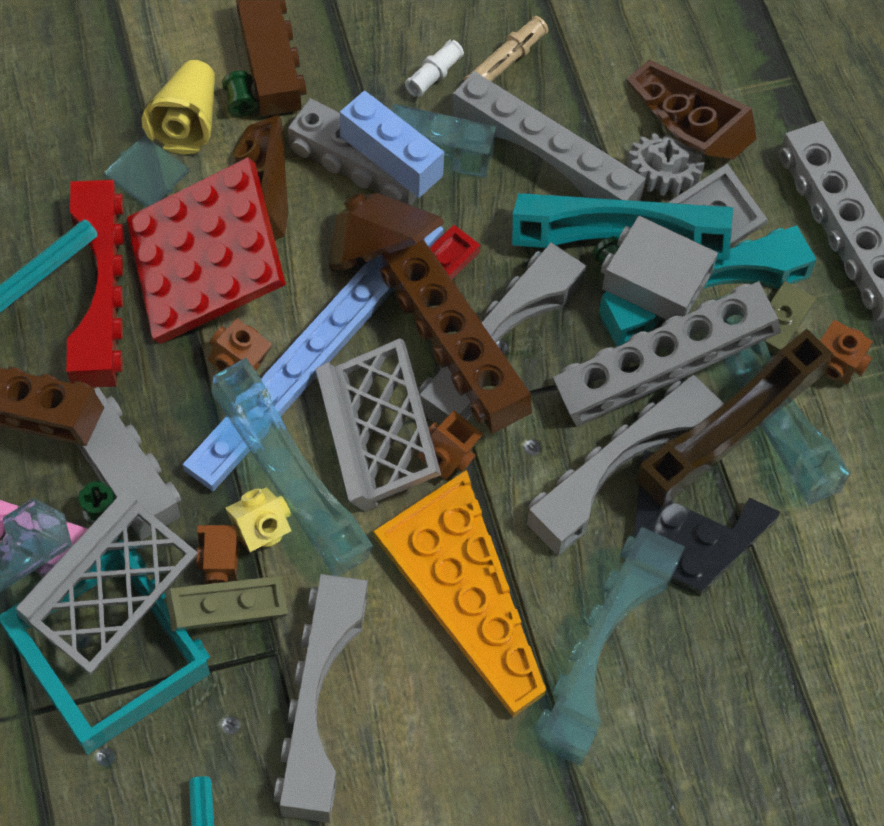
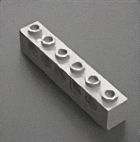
M823 121L786 133L779 150V158L783 167L789 169L794 177L797 191L801 196H805L811 206L814 220L824 228L828 235L831 249L834 252H838L844 262L845 272L850 280L855 281L861 291L862 301L866 308L872 310L877 320L884 318V279L877 276L884 277L883 219Z
M758 281L752 285L743 284L733 289L730 295L720 300H708L700 304L696 311L683 317L674 316L669 318L662 324V327L649 333L640 332L633 335L627 343L619 347L605 348L596 353L591 360L582 364L574 363L568 365L561 370L560 374L553 378L571 418L578 427L781 333L780 324L760 282ZM732 315L743 317L738 324L729 325L725 323ZM698 331L709 333L701 341L691 339L692 335ZM669 346L674 348V351L669 356H657L658 351L663 347ZM631 362L640 363L636 371L632 373L623 372L627 364ZM594 379H606L600 388H589L590 383Z

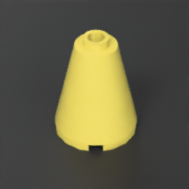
M199 60L185 62L144 109L142 128L151 141H154L156 138L164 144L163 149L168 152L181 155L195 154L201 150L202 146L208 143L211 137L215 73L208 64Z

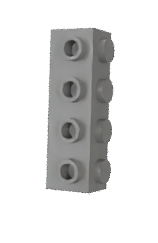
M310 98L288 127L289 148L300 157H308L322 164L328 171L339 173L351 179L361 188H369L376 193L408 205H412L417 196L340 137L339 112Z

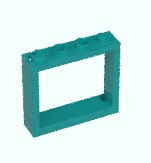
M124 549L107 550L100 558L101 572L125 570ZM135 549L129 551L130 569L146 568L141 555L137 554ZM96 563L87 573L97 572ZM146 575L130 576L131 583L140 596H149L154 591L155 578L149 580ZM97 579L80 580L73 587L74 599L98 584ZM69 593L60 603L69 602ZM165 593L150 610L188 665L92 728L26 631L31 626L18 617L16 607L20 603L0 615V623L5 633L87 755L210 675L207 660L211 657L205 650L202 641L199 638L192 641L185 630L172 631L168 606L164 601L166 598Z

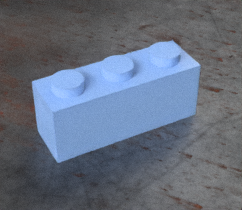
M365 90L340 111V137L418 198L443 177L444 151Z

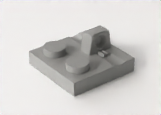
M728 164L668 202L733 207L730 248L768 223L766 216Z

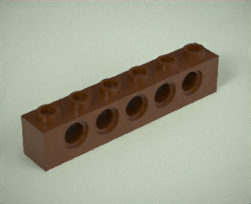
M422 239L415 245L390 254L387 251L382 253L383 268L379 270L384 283L389 289L395 288L402 310L406 315L409 313L413 315L416 320L414 322L415 327L422 340H430L434 346L432 350L441 368L448 367L452 373L451 380L460 396L466 394L470 400L469 406L476 421L479 424L484 422L493 434L532 414L531 393L425 240ZM467 359H476V360L471 361V362L465 361V360H467ZM486 386L495 387L493 389H483Z
M15 367L0 368V427L87 446L105 408L93 387L80 381H76L74 384L59 381L48 374H41L40 376L26 374L21 369Z

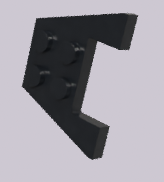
M645 449L641 463L654 453ZM638 485L630 564L700 597L733 565L734 561L746 549H749L768 528H771L776 523L780 511L749 497L735 528L731 529L673 501H670L661 508Z

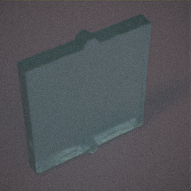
M143 135L127 151H122L120 153L121 157L104 174L105 177L114 180L116 185L148 207L160 201L167 193H173V187L190 171L186 165Z

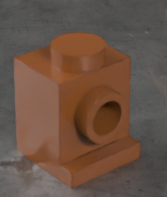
M197 525L200 545L197 547V570L204 571V584L238 581L239 537L237 525Z

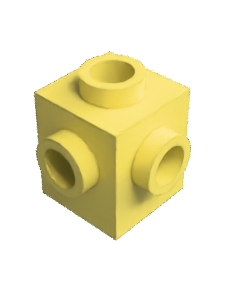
M267 487L248 491L241 497L240 501L225 508L232 525H237L239 541L249 552L261 546H272L278 543L283 535L291 532L286 519L291 516V512L286 501L281 495L276 497Z

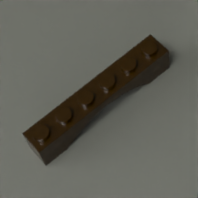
M808 329L804 330L782 348L745 387L721 408L691 430L668 441L641 463L636 482L663 508L824 375L834 354Z

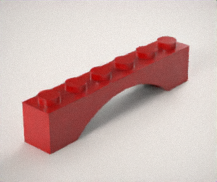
M114 180L70 181V215L73 226L86 219L98 234L95 239L87 244L96 258L98 277L96 291L89 310L79 326L67 338L66 372L69 382L72 384L80 381L93 388L116 387L117 373L123 372L122 350H117V340H123L122 318H117V308H123L124 298L122 286H117V277L124 275L123 256L118 255V246L124 245L123 224H118V215H124V198L122 193L117 194Z

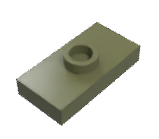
M784 281L770 303L778 317L781 333L758 343V345L777 354L791 341L813 307L816 297Z

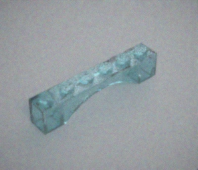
M727 294V295L722 296V297H720V298H717V299H715V300H716V301H717V300H720V299H722V298H724V297H726V296H728V295H730V294ZM732 315L725 323L735 325L741 322L743 317ZM765 340L723 359L740 390L772 360ZM792 400L764 423L762 428L809 506L841 492L851 472L833 442L821 434L809 422L794 400Z
M244 358L215 374L212 384L213 396L279 495L286 501L291 513L332 575L341 576L366 561L372 550V543L353 515L329 492L307 463L284 425L267 387L248 359Z
M641 527L636 538L629 535L620 554V557L626 560L620 572L612 570L603 591L609 593L603 606L596 603L586 625L592 627L586 641L579 638L569 660L574 661L575 664L569 676L562 673L554 688L552 695L558 697L553 710L550 711L545 708L536 725L535 731L541 733L538 742L539 746L580 766L583 765L601 725L596 703L595 677L602 649L615 627L632 610L646 600L666 591L682 557L684 546Z

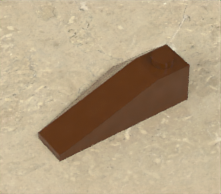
M648 60L627 78L628 85L681 143L705 155L734 160L757 139L752 108L663 65Z
M277 115L248 125L232 154L236 159L234 164L247 157L256 164L275 241L285 237L288 219L282 119Z
M362 192L357 193L344 202L346 208L336 215L328 265L332 271L346 270L357 264L355 258L363 257L365 262H368L386 251L390 254L415 245L444 224L441 216L379 193L363 195Z

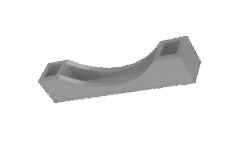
M473 71L453 93V119L478 135L506 139L537 154L569 179L585 198L641 201L646 178L477 72Z
M552 243L542 253L537 251L527 265L528 270L521 277L517 275L512 279L503 299L500 302L495 300L484 315L482 324L495 343L510 329L524 320L547 311L562 309L583 284L586 265ZM467 359V360H465V361L471 362V361H474V360H476V359ZM440 367V372L434 378L428 377L418 391L425 416L440 425L455 410L468 421L473 415L469 406L470 400L466 394L462 396L458 394L452 383V373L448 367Z
M692 375L683 383L680 380L675 382L666 391L665 398L657 405L654 402L648 404L640 412L635 423L630 427L627 424L620 427L612 436V442L603 449L600 446L596 447L587 455L584 460L585 464L578 470H568L557 481L555 489L548 494L542 492L532 500L528 507L527 525L557 556L562 554L586 533L591 507L597 493L604 482L621 465L636 455L643 453L645 449L651 450L664 446L668 441L681 436L697 426L724 405L695 375Z
M321 574L319 587H311L308 610L314 611L312 624L305 623L302 636V647L307 648L306 660L298 661L295 675V685H301L299 699H291L288 714V723L294 724L292 738H284L281 753V762L287 763L285 778H277L274 792V802L280 803L281 816L326 823L331 821L337 780L336 771L325 754L318 734V699L323 681L333 661L344 647L362 631L368 597V580Z

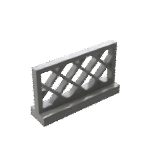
M401 338L335 367L328 362L316 368L350 503L366 512L379 507L377 501L441 475L406 344ZM397 353L399 363L393 374L390 375L381 371L380 368L385 358ZM362 368L367 370L368 373L358 390L350 386L347 374ZM377 375L389 380L380 399L367 394ZM398 384L406 387L408 392L401 408L388 403ZM364 398L377 404L368 422L360 420L357 413ZM385 408L398 413L389 432L376 427ZM406 417L415 420L417 429L410 442L397 436ZM373 431L385 436L376 456L368 453L366 449V444ZM394 441L407 446L397 466L384 460ZM415 451L425 454L428 468L415 473L406 470ZM381 465L395 470L388 484L379 488L376 487L374 478Z
M125 489L16 607L18 617L29 626H33L88 674L92 675L197 557L198 552L137 502V498ZM137 517H140L151 526L152 540L128 542L127 528ZM156 531L165 539L156 540ZM123 533L124 542L114 543ZM175 546L185 556L176 566L158 567L157 547ZM152 547L154 568L130 569L129 549ZM124 549L125 570L101 572L100 558L107 550ZM96 563L97 572L87 573ZM167 573H169V574L162 580V582L159 583V574H167ZM154 575V591L149 596L132 597L130 576ZM126 577L127 598L103 599L102 578ZM97 579L98 600L74 602L73 587L80 580ZM69 593V602L60 603ZM142 603L133 613L132 604ZM128 604L129 619L122 626L105 627L103 606ZM99 607L100 628L76 630L75 608ZM70 609L71 630L52 631L43 623V620L53 610ZM115 633L106 643L105 634ZM101 634L102 649L89 662L77 652L76 636ZM72 637V647L62 638Z

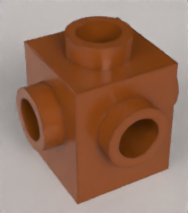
M236 318L227 329L221 326L215 332L209 342L213 348L207 360L220 373L228 375L244 386L263 364L272 344L259 335L256 329Z
M835 319L820 340L834 354L825 375L832 380L841 381L846 385L850 383L855 373L862 376L873 358L867 355L873 341L865 337L861 331L849 328Z
M455 410L440 425L434 422L429 427L441 472L440 476L447 480L456 469L462 473L476 455L471 450L483 435L481 431ZM419 452L417 457L427 464L425 454Z

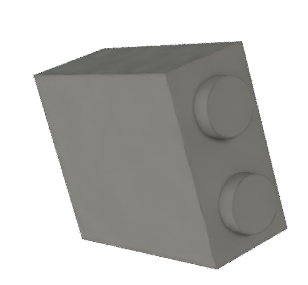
M638 216L632 228L626 226L622 231L617 243L619 249L616 254L609 253L602 265L601 273L605 274L602 289L666 320L674 316L683 317L689 314L710 278L718 252Z

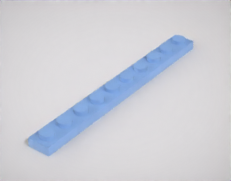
M441 226L424 238L429 248L443 235V228ZM381 254L368 261L183 463L186 473L214 492L317 377L316 368L330 362L389 297L395 288L389 289L381 277L379 270L383 268Z

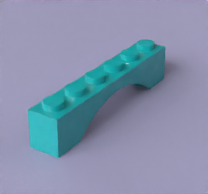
M518 193L513 211L512 245L547 248L550 243L556 246L562 243L585 239L609 238L612 236L619 238L626 226L632 228L638 216H641L718 252L716 260H729L733 207Z
M797 225L785 230L778 228L760 239L754 241L748 239L740 242L730 249L729 260H716L713 272L703 289L721 284H754L758 281L763 286L780 289L784 281L794 284L810 278L817 259ZM608 291L602 295L599 314L616 347L627 343L637 333L653 331L657 322L662 318Z

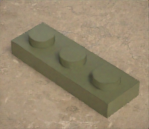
M281 576L170 588L165 592L172 631L283 618L288 614Z

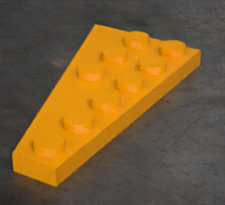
M465 470L374 530L373 537L514 718L545 696L546 688L531 647L528 646L521 626L520 616L514 607L491 536L488 535L482 518L481 508L478 500L475 499L468 472Z

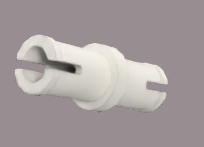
M450 39L434 55L427 56L422 61V67L405 81V87L408 92L414 97L418 96L420 98L436 81L443 80L447 76V70L458 59L463 57L464 51L461 45L455 40L451 42Z

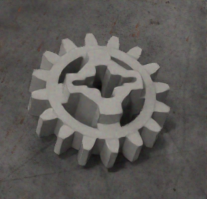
M653 133L651 140L642 136L639 143L633 142L626 166L646 178L647 191L651 192L655 188L663 196L666 194V191H671L675 196H678L680 189L686 191L700 181L704 162H701L702 153H693V148L685 146L678 139L675 141V139L671 138L670 134L659 138L656 133Z

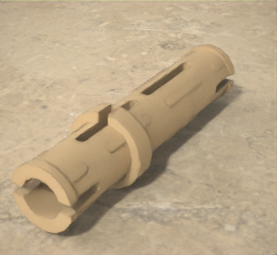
M533 16L518 32H511L506 37V42L474 71L492 82L519 57L524 58L530 52V47L548 33L549 29L545 21L538 16ZM471 73L464 77V81L471 75Z

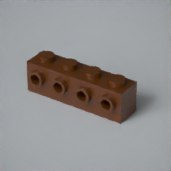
M236 0L237 13L261 117L302 110L301 96L307 95L303 74L297 75L296 68L300 67L297 47L290 48L289 41L293 40V31L290 20L284 21L283 14H287L286 1Z

